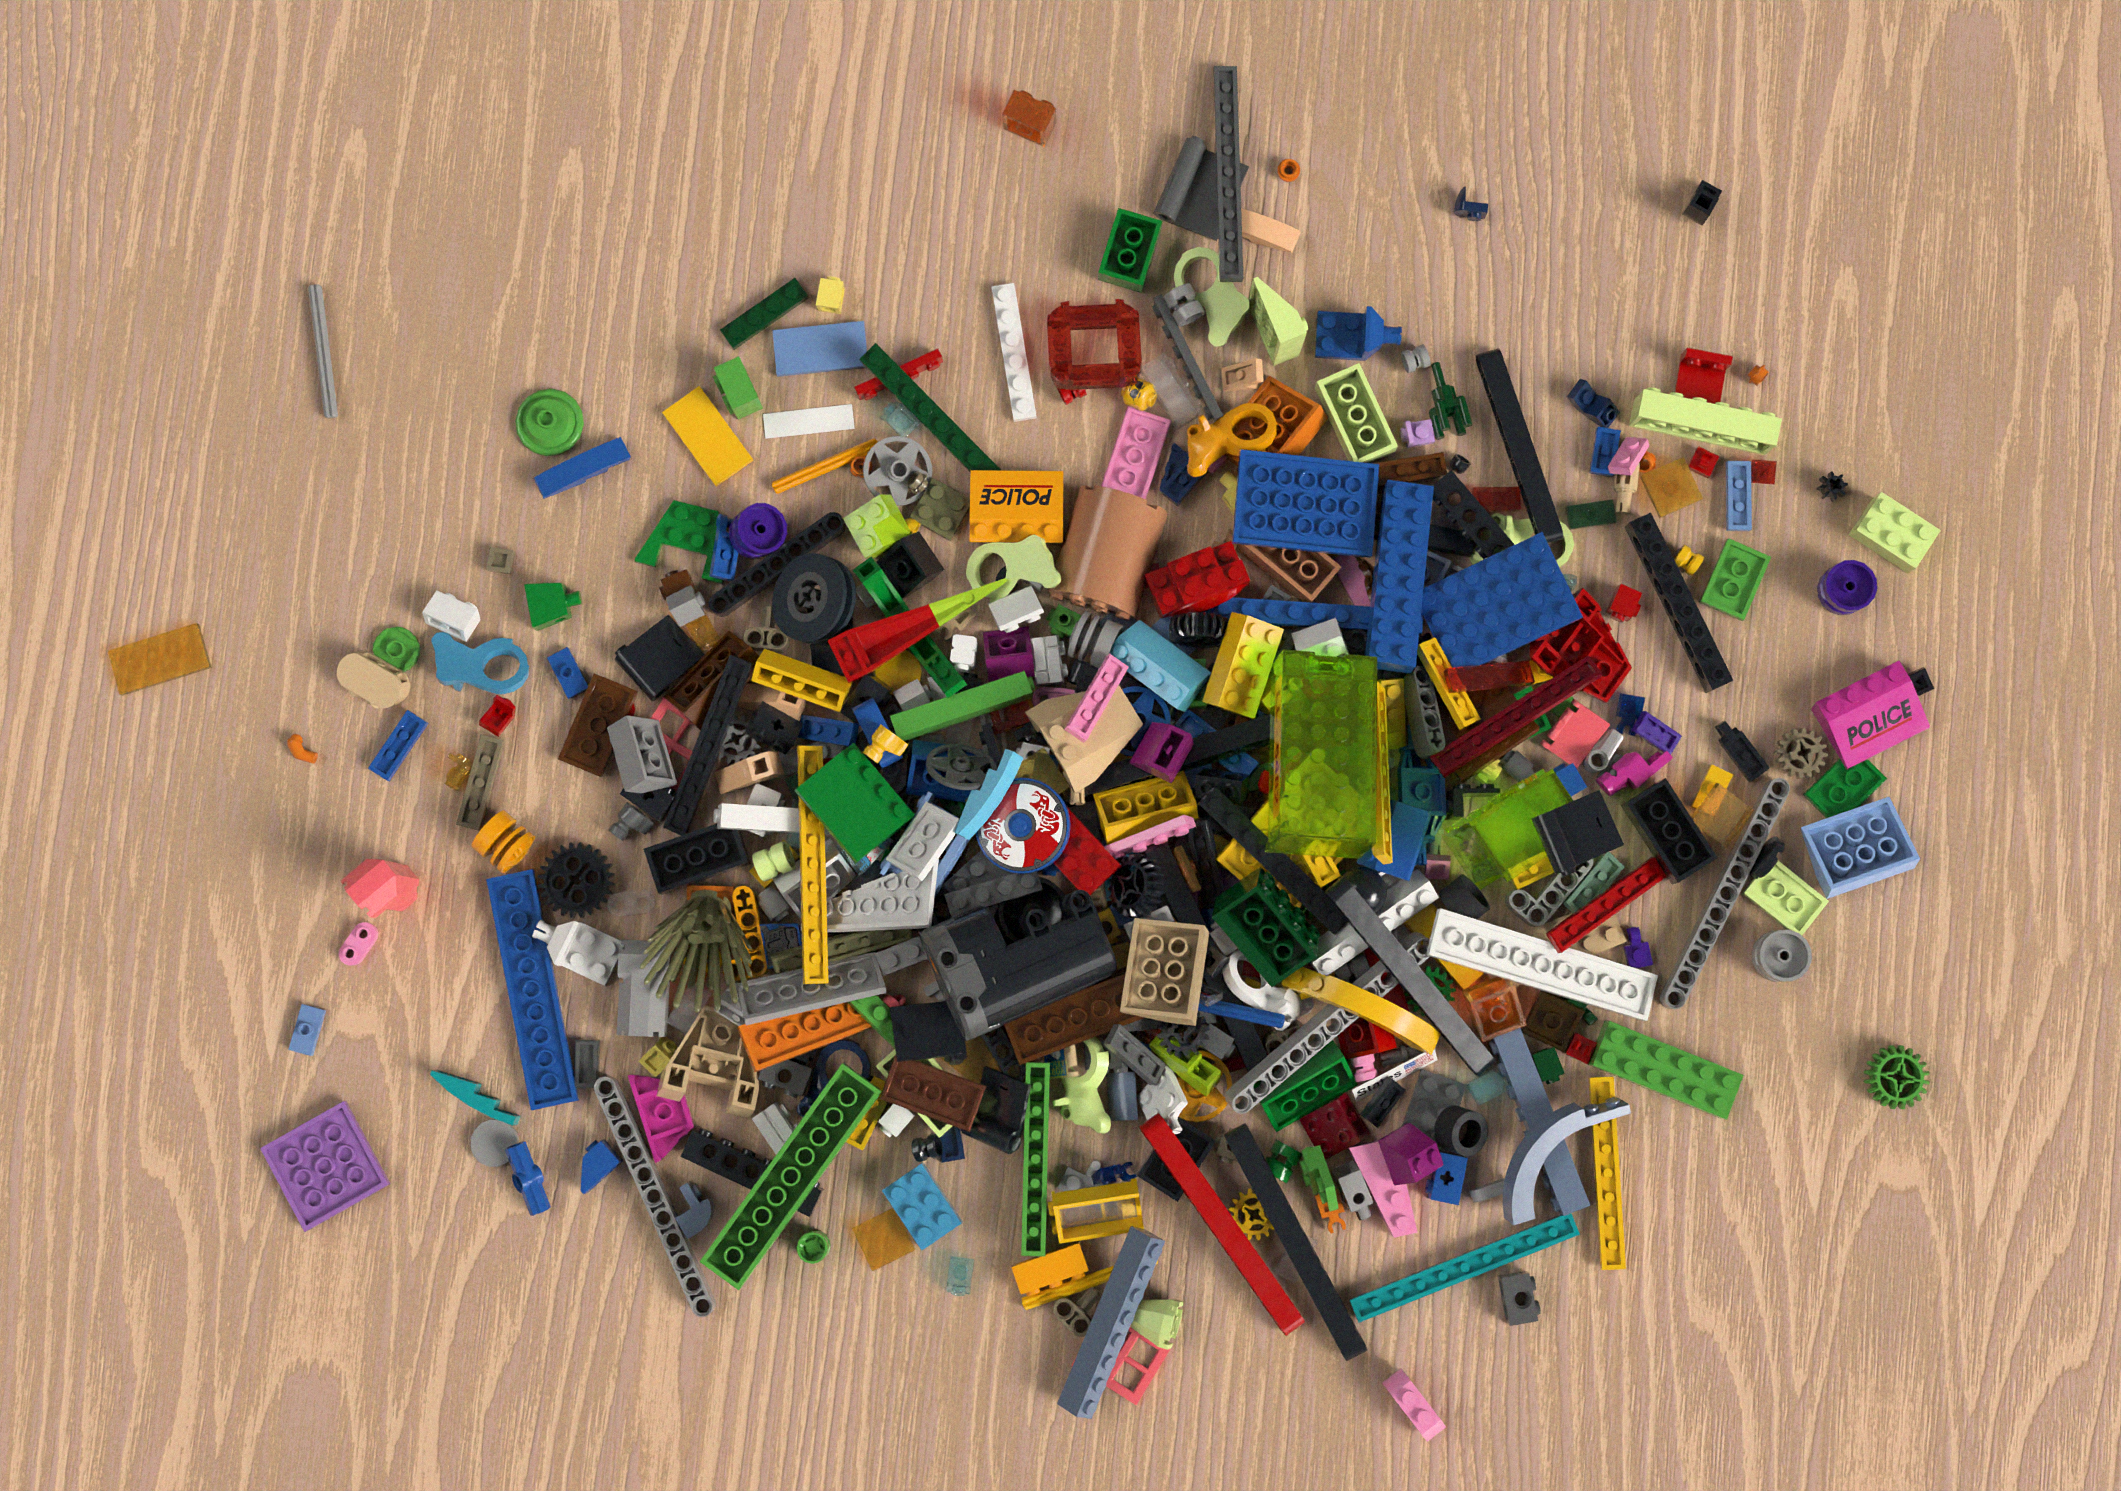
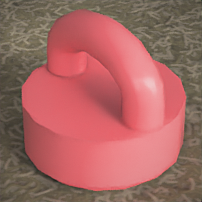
M902 994L893 997L886 995L882 1001L889 1008L903 1006L906 1002V997Z

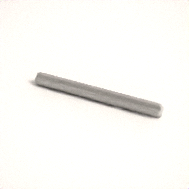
M314 284L308 287L323 410L324 416L327 419L338 417L323 292L319 284Z

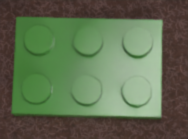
M1728 538L1725 541L1699 603L1743 621L1771 557Z

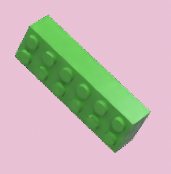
M1604 1021L1596 1041L1597 1045L1588 1062L1589 1066L1717 1118L1727 1120L1744 1075L1614 1022Z

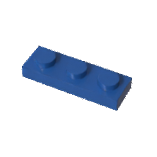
M407 710L368 769L390 782L429 723Z
M801 715L800 722L803 723L798 738L843 746H850L853 743L856 745L860 724Z

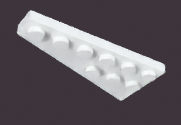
M939 859L923 881L904 871L897 874L891 873L863 884L857 890H848L839 897L831 900L826 899L827 933L931 927Z

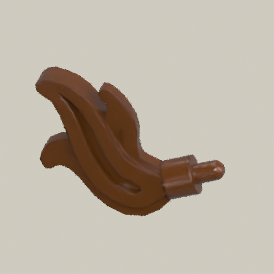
M1358 558V567L1365 576L1364 584L1367 596L1371 602L1374 572L1366 561Z

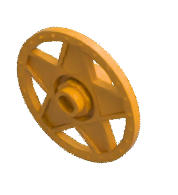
M1200 1051L1202 1057H1207L1216 1062L1212 1065L1221 1070V1076L1225 1074L1227 1090L1232 1087L1231 1075L1226 1065L1215 1055L1206 1051ZM1176 1078L1188 1102L1182 1109V1113L1180 1112L1178 1116L1181 1119L1190 1122L1207 1121L1218 1116L1227 1106L1225 1097L1216 1087L1206 1097L1182 1078ZM1203 1103L1217 1108L1208 1115L1195 1117Z

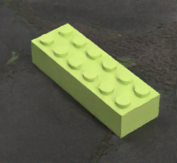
M1649 387L1643 389L1634 399L1629 426L1766 455L1777 446L1782 418L1775 417L1776 415L1770 412L1754 413L1752 409L1746 407L1731 408L1729 404L1723 402L1707 403L1706 399L1694 397L1693 399L1684 398V395L1681 393L1671 392L1670 394L1661 393L1660 389Z

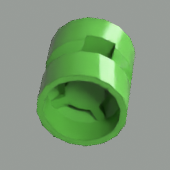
M811 1230L798 1241L797 1253L806 1263H818L829 1253L831 1247L830 1239L823 1231Z

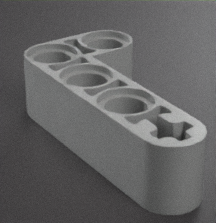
M1594 860L1586 861L1583 863L1584 866L1577 867L1576 872L1569 875L1571 882L1568 886H1564L1561 883L1562 875L1559 873L1554 874L1535 898L1524 890L1510 891L1505 897L1506 906L1529 926L1544 925L1589 872ZM1549 891L1553 892L1556 896L1553 904H1549L1546 901V894ZM1515 894H1519L1523 899L1520 907L1515 906L1512 902ZM1534 909L1538 910L1541 914L1538 922H1534L1530 916Z

